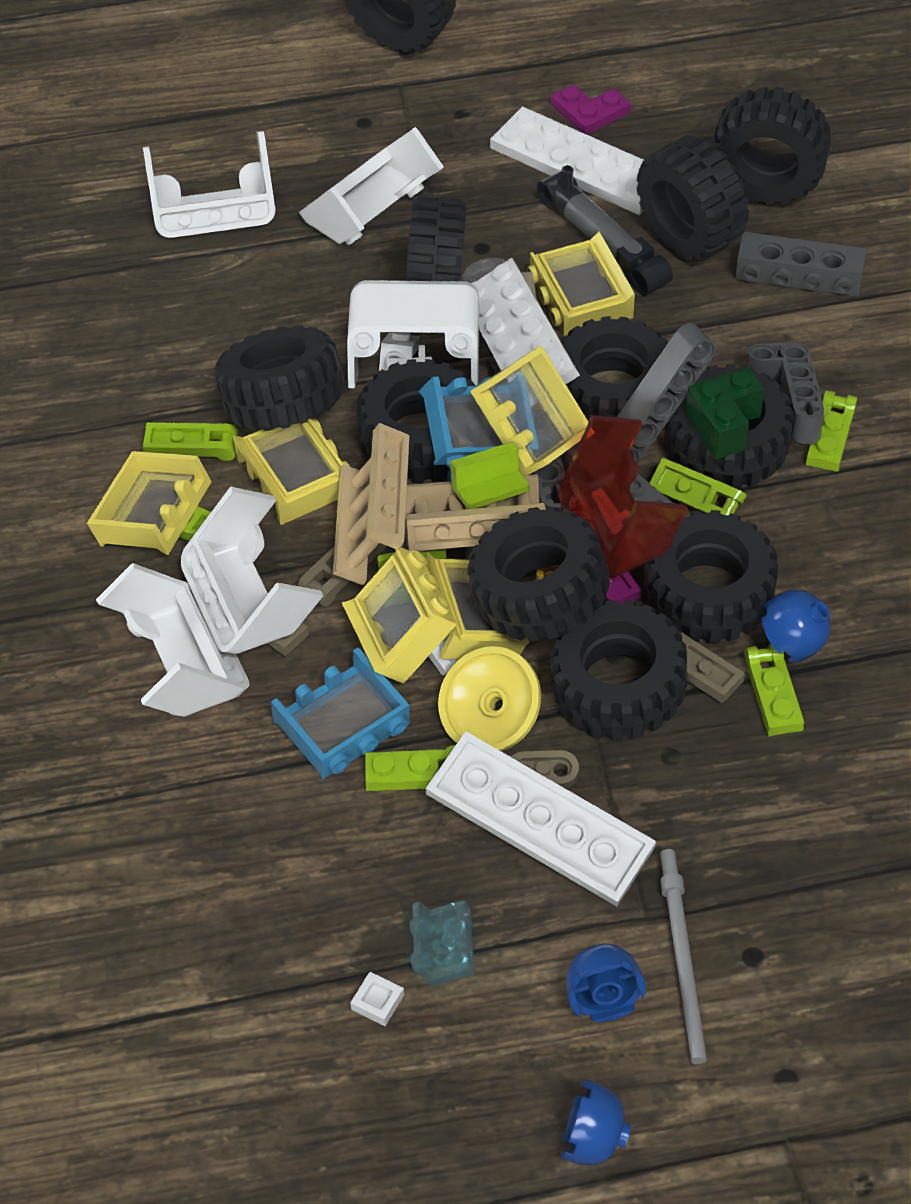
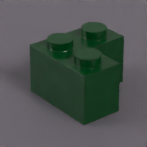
M749 367L688 386L686 415L715 460L746 450L749 429L748 420L761 416L764 389Z

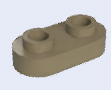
M524 751L511 756V758L565 789L573 786L578 779V760L568 751ZM558 769H563L567 774L560 777L555 775L554 772Z

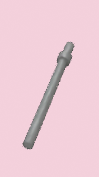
M665 849L660 852L663 877L660 879L662 895L667 897L691 1062L693 1064H702L707 1061L682 901V895L685 892L683 877L678 874L675 851L673 849Z

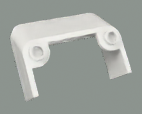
M415 127L370 158L302 209L299 214L306 223L335 242L341 244L345 241L347 245H350L362 236L360 231L364 229L366 223L405 194L410 198L424 188L422 182L440 171L444 166Z
M256 131L260 162L248 163L241 169L239 173L240 189L181 197L180 185L174 177L170 175L154 176L149 146L143 147L157 231L165 237L173 238L269 223L275 215V204L264 131Z
M361 281L353 287L350 295L347 338L348 388H355L359 374L358 357H369L378 350L380 332L445 333V346L452 356L471 358V381H473L475 386L478 385L479 293L473 284L464 281Z
M230 487L186 545L181 556L182 571L217 648L221 652L238 654L293 634L324 596L321 590L283 583H276L271 591L267 593L253 562L264 548V538L258 524L276 502V499L272 495Z
M132 563L96 599L98 605L124 613L127 627L134 635L153 640L167 674L141 699L143 705L168 712L175 716L185 717L239 697L249 687V680L237 655L221 652L217 648L188 583Z

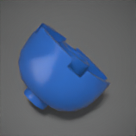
M788 590L764 603L763 608L767 607V615L762 617V625L768 640L779 654L785 651L788 655L792 656L788 660L802 662L825 646L831 632L830 612L825 603L805 590Z
M599 944L582 950L573 958L566 973V990L571 1008L580 1017H582L581 1013L591 1015L592 1021L595 1022L613 1021L630 1014L635 1009L634 1002L638 1000L640 995L643 1000L646 994L645 979L638 963L632 954L617 945Z
M583 1079L580 1087L586 1088L587 1091L585 1096L575 1097L563 1141L571 1143L569 1152L561 1150L560 1156L561 1159L575 1164L591 1166L608 1160L613 1155L617 1146L623 1148L626 1146L631 1124L624 1122L625 1108L620 1097L613 1090L600 1083Z

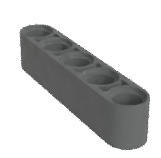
M685 324L675 332L600 441L632 469L637 466L686 397L688 386L695 384L715 355V344L696 324Z

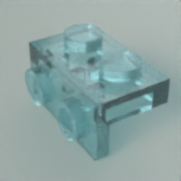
M462 900L429 910L422 902L413 903V918L410 919V930L414 937V952L411 954V963L414 971L432 986L474 975L470 906Z

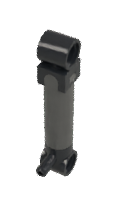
M563 166L561 171L537 184L539 198L548 209L557 208L590 240L600 232L629 283L632 282L638 293L646 296L672 281L673 272L668 261L661 255L657 254L654 256V248L642 237L634 239L578 188V184L573 176L574 169L572 166Z

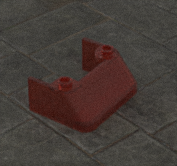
M592 415L561 482L559 500L563 510L566 509L576 513L577 517H583L590 523L591 528L595 529L609 568L610 575L608 578L613 579L665 554L668 548L671 547L673 538L688 508L686 504L635 501L629 488L638 475V465L630 450L641 429L642 422L637 419Z

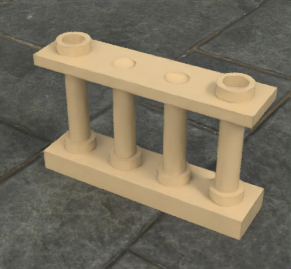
M379 423L373 430L372 454L366 464L360 470L344 464L340 468L333 563L334 575L364 585L367 580L368 555L378 544L381 543L398 549L404 543L409 453L408 434Z
M538 474L523 475L529 483L530 490L528 492L477 509H467L452 489L451 481L407 485L405 519L409 551L412 549L423 551L480 545L478 541L485 531L490 532L493 524L499 520L503 522L509 519L510 514L517 511L519 514L528 512V508L534 507L546 510L545 504L539 503Z

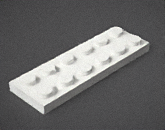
M523 106L490 139L491 149L551 176L561 171L563 166L570 165L574 169L573 176L578 184V188L637 215L644 211L641 210L639 204L641 199L637 195L636 188L638 185L636 181L637 174L643 162L641 158Z
M512 258L498 265L479 280L471 283L477 288L479 293V330L501 370L542 345L565 384L580 376ZM518 369L506 377L507 382L512 381L517 375H522L520 370ZM524 378L529 406L532 407L539 401Z
M466 731L426 788V795L616 907L656 845L655 840Z

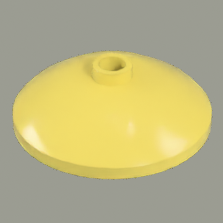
M495 646L473 650L461 657L450 668L442 682L438 698L439 715L442 725L456 743H458L466 731L499 751L507 750L520 742L533 727L540 710L541 687L532 666L516 652ZM502 700V707L499 710H495L496 702Z

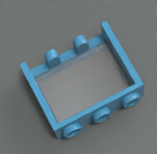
M517 375L507 385L497 386L496 384L491 389L501 404L507 400L515 404L516 410L509 415V418L518 432L528 429L533 433V441L527 444L533 455L538 450L524 377L523 375ZM432 377L418 391L424 397L435 454L434 465H447L448 468H451L450 461L503 445L470 393L477 386H467L466 378H456L447 387H441L439 377ZM491 377L483 379L477 386H479Z
M359 647L353 650V667L343 673L336 666L329 667L324 673L325 684L314 691L307 684L300 685L295 691L296 702L285 708L277 698L271 701L273 723L283 729L320 773L322 780L332 773L338 774L342 772L351 761L360 755L373 752L379 743L390 736L401 734L410 724V705L384 675L374 671L368 657Z

